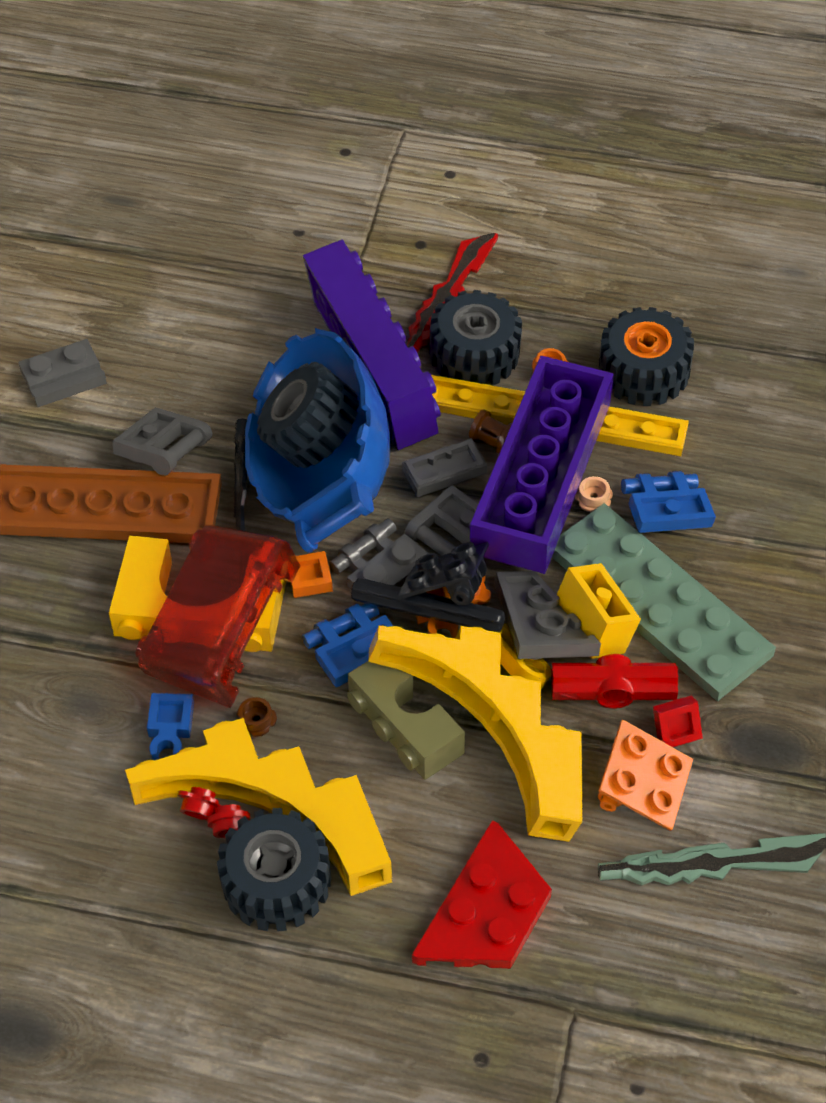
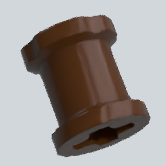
M483 409L477 414L470 427L469 439L472 438L474 442L479 440L495 447L496 452L500 454L512 422L507 425L491 417V413Z

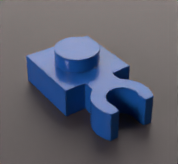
M151 693L147 732L149 737H153L150 743L152 760H158L160 752L164 749H172L173 755L182 750L179 738L191 737L194 711L193 694Z

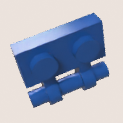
M682 471L668 472L667 476L651 477L649 473L636 474L635 478L622 479L621 481L622 493L631 494L628 505L639 533L708 528L713 526L716 518L705 489L698 488L699 480L697 474H684Z
M355 604L345 609V614L329 622L324 619L314 624L313 630L302 635V640L308 649L322 643L323 646L315 649V657L335 688L347 683L348 673L368 661L369 647L378 626H393L386 615L374 621L370 620L379 615L377 606L370 604L360 606ZM351 628L355 629L341 637L338 636Z

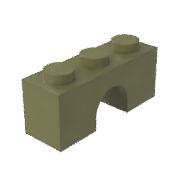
M368 661L348 673L349 692L347 693V698L351 706L359 714L364 712L372 721L376 734L382 741L387 742L389 740L397 749L401 762L410 771L415 769L426 780L465 753V731L439 703L428 711L419 714L408 713L400 708L413 698V675Z

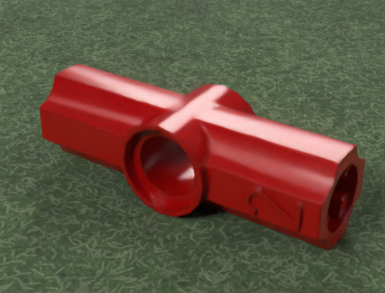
M621 654L602 656L596 660V663H552V700H597L601 706L611 709L626 707L633 700H676L678 697V666H676V663H631L628 657Z

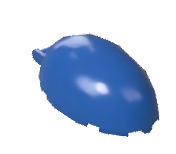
M315 328L314 334L302 339L298 335L290 337L285 342L288 348L274 364L270 361L268 362L253 393V397L258 400L255 414L251 413L248 415L245 428V467L250 483L256 487L257 499L275 517L295 524L297 541L307 553L316 550L319 542L358 518L361 514L367 516L374 511L373 500L379 493L390 463V431L387 413L373 377L359 356L338 334ZM318 362L357 393V399L359 400L358 414L349 434H347L344 441L330 456L324 458L316 465H311L308 468H302L301 466L298 468L260 439L257 433L259 426L257 422L268 396L283 378L303 364Z

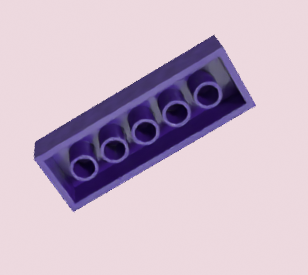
M343 239L304 254L303 259L314 305L329 331L338 334L359 356L373 377L386 408L390 438L397 450L439 434L436 418L440 417L441 413L435 398L432 396L433 393L437 392L434 380L429 371L423 373L420 369L421 361L416 349L413 346L407 347L405 344L406 337L403 328L398 321L393 323L390 319L392 315L388 303L384 297L378 299L376 295L377 289L369 273L363 274V266L358 253L355 250L350 252Z
M540 355L470 523V542H473L474 545L484 542L489 543L483 558L546 574L609 409L614 373Z

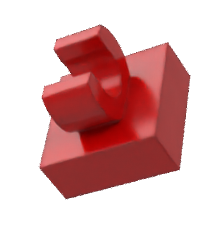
M692 695L653 706L657 739L671 747H676L703 739L699 705Z

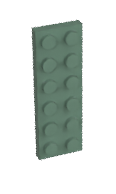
M605 503L560 535L552 558L566 570L568 567L602 563L641 618L636 631L672 663H676L680 670L717 702L774 656L776 647Z

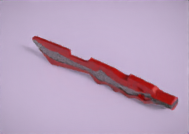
M490 233L461 241L447 282L433 285V296L422 302L423 307L415 313L416 321L408 327L410 338L406 344L407 347L413 346L418 353L422 347L428 345L430 341L432 313H435V307L439 303H445V298L448 296L457 297L458 292L465 291L462 284L470 271L475 273L479 271L498 240L497 233Z

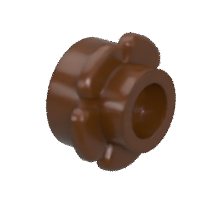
M260 697L246 699L241 703L236 713L238 719L244 718L248 732L254 737L267 734L269 728L275 726L277 721L276 712L271 709L269 702ZM256 717H259V718H260L258 721H253V720H252L253 718H256Z

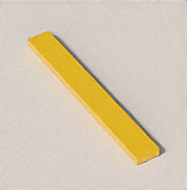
M431 375L437 390L432 396L435 398L441 413L475 419L477 414L485 409L491 413V417L508 425L511 422L513 423L525 391ZM609 406L596 441L682 456L689 421Z

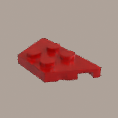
M491 821L414 950L412 963L418 966H426V961L454 962V967H473L481 964L489 968L511 969L548 904L552 889L499 823Z

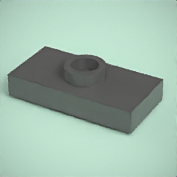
M472 438L403 461L402 471L418 498L487 474V463Z

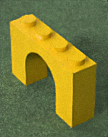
M129 536L109 610L114 636H120L128 640L140 638L160 640L168 644L180 642L200 644L208 648L229 647L239 648L247 652H272L288 576L285 550L246 547L239 581L234 591L226 599L215 605L191 608L173 602L165 594L172 566L168 539Z

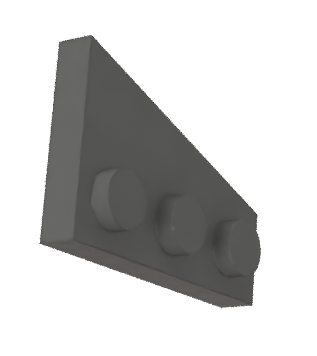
M535 571L496 572L495 588L502 610L505 612V619L518 659L537 660L541 658L599 656L601 643L594 635L587 636L581 630V621L574 613L567 614L559 605L557 594Z

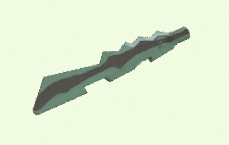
M826 833L758 839L760 847L730 849L725 843L689 847L668 854H663L662 850L634 854L616 862L598 863V876L600 881L626 879L641 886L656 881L669 886L681 880L690 884L700 876L722 881L731 868L808 873L826 848Z

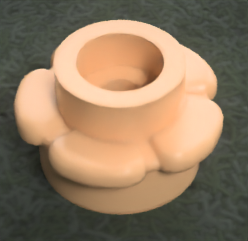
M596 476L585 478L580 483L575 495L576 501H579V506L588 512L594 511L603 503L610 506V499L613 497L608 482Z

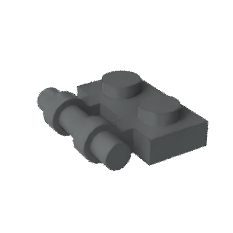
M387 518L379 525L372 524L364 530V536L354 544L347 543L340 548L338 556L329 562V566L337 575L346 568L353 572L347 577V585L350 589L353 582L358 578L402 587L416 560L429 553L406 534H403L394 542L391 541L388 537L397 528L394 522ZM374 548L379 553L367 562L362 556Z

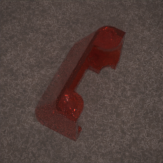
M210 524L206 525L202 530L198 529L191 539L190 552L148 635H144L137 645L135 655L139 658L138 664L141 670L149 676L231 709L240 691L237 687L232 686L231 683L235 671L241 673L244 667L240 658L273 591L280 594L283 588L280 580L292 583L300 568V564L290 544L273 536Z

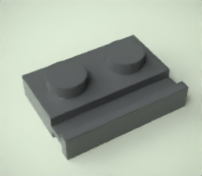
M88 339L18 362L22 376L31 395L35 399L37 407L107 384L105 373L101 369Z

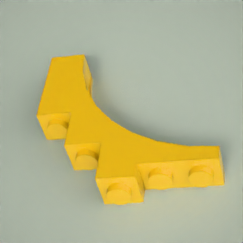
M379 625L369 647L368 662L395 668L422 679L454 698L483 724L501 747L516 776L525 805L528 836L569 842L582 823L581 732L568 730L559 725H541V682L527 680L517 675H500L501 633L487 631L481 627L460 626L454 639L437 633L426 634L405 630L398 626L386 627Z
M244 718L235 721H222L212 728L203 730L205 745L184 748L174 755L158 760H146L140 762L135 767L125 770L134 805L165 798L179 797L177 795L180 790L190 792L191 787H201L215 792V798L235 800L264 809L272 813V808H282L283 815H289L291 810L300 813L301 822L309 818L315 823L316 832L321 830L328 847L329 860L337 868L350 896L392 883L391 860L357 775L345 779L334 778L323 786L315 788L299 746L288 750H275L268 756L258 759Z

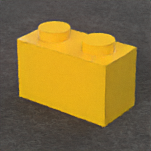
M602 563L568 567L557 592L559 605L567 614L574 613L581 621L580 628L587 636L594 635L601 643L599 656H590V658H600L608 654H625L641 618Z

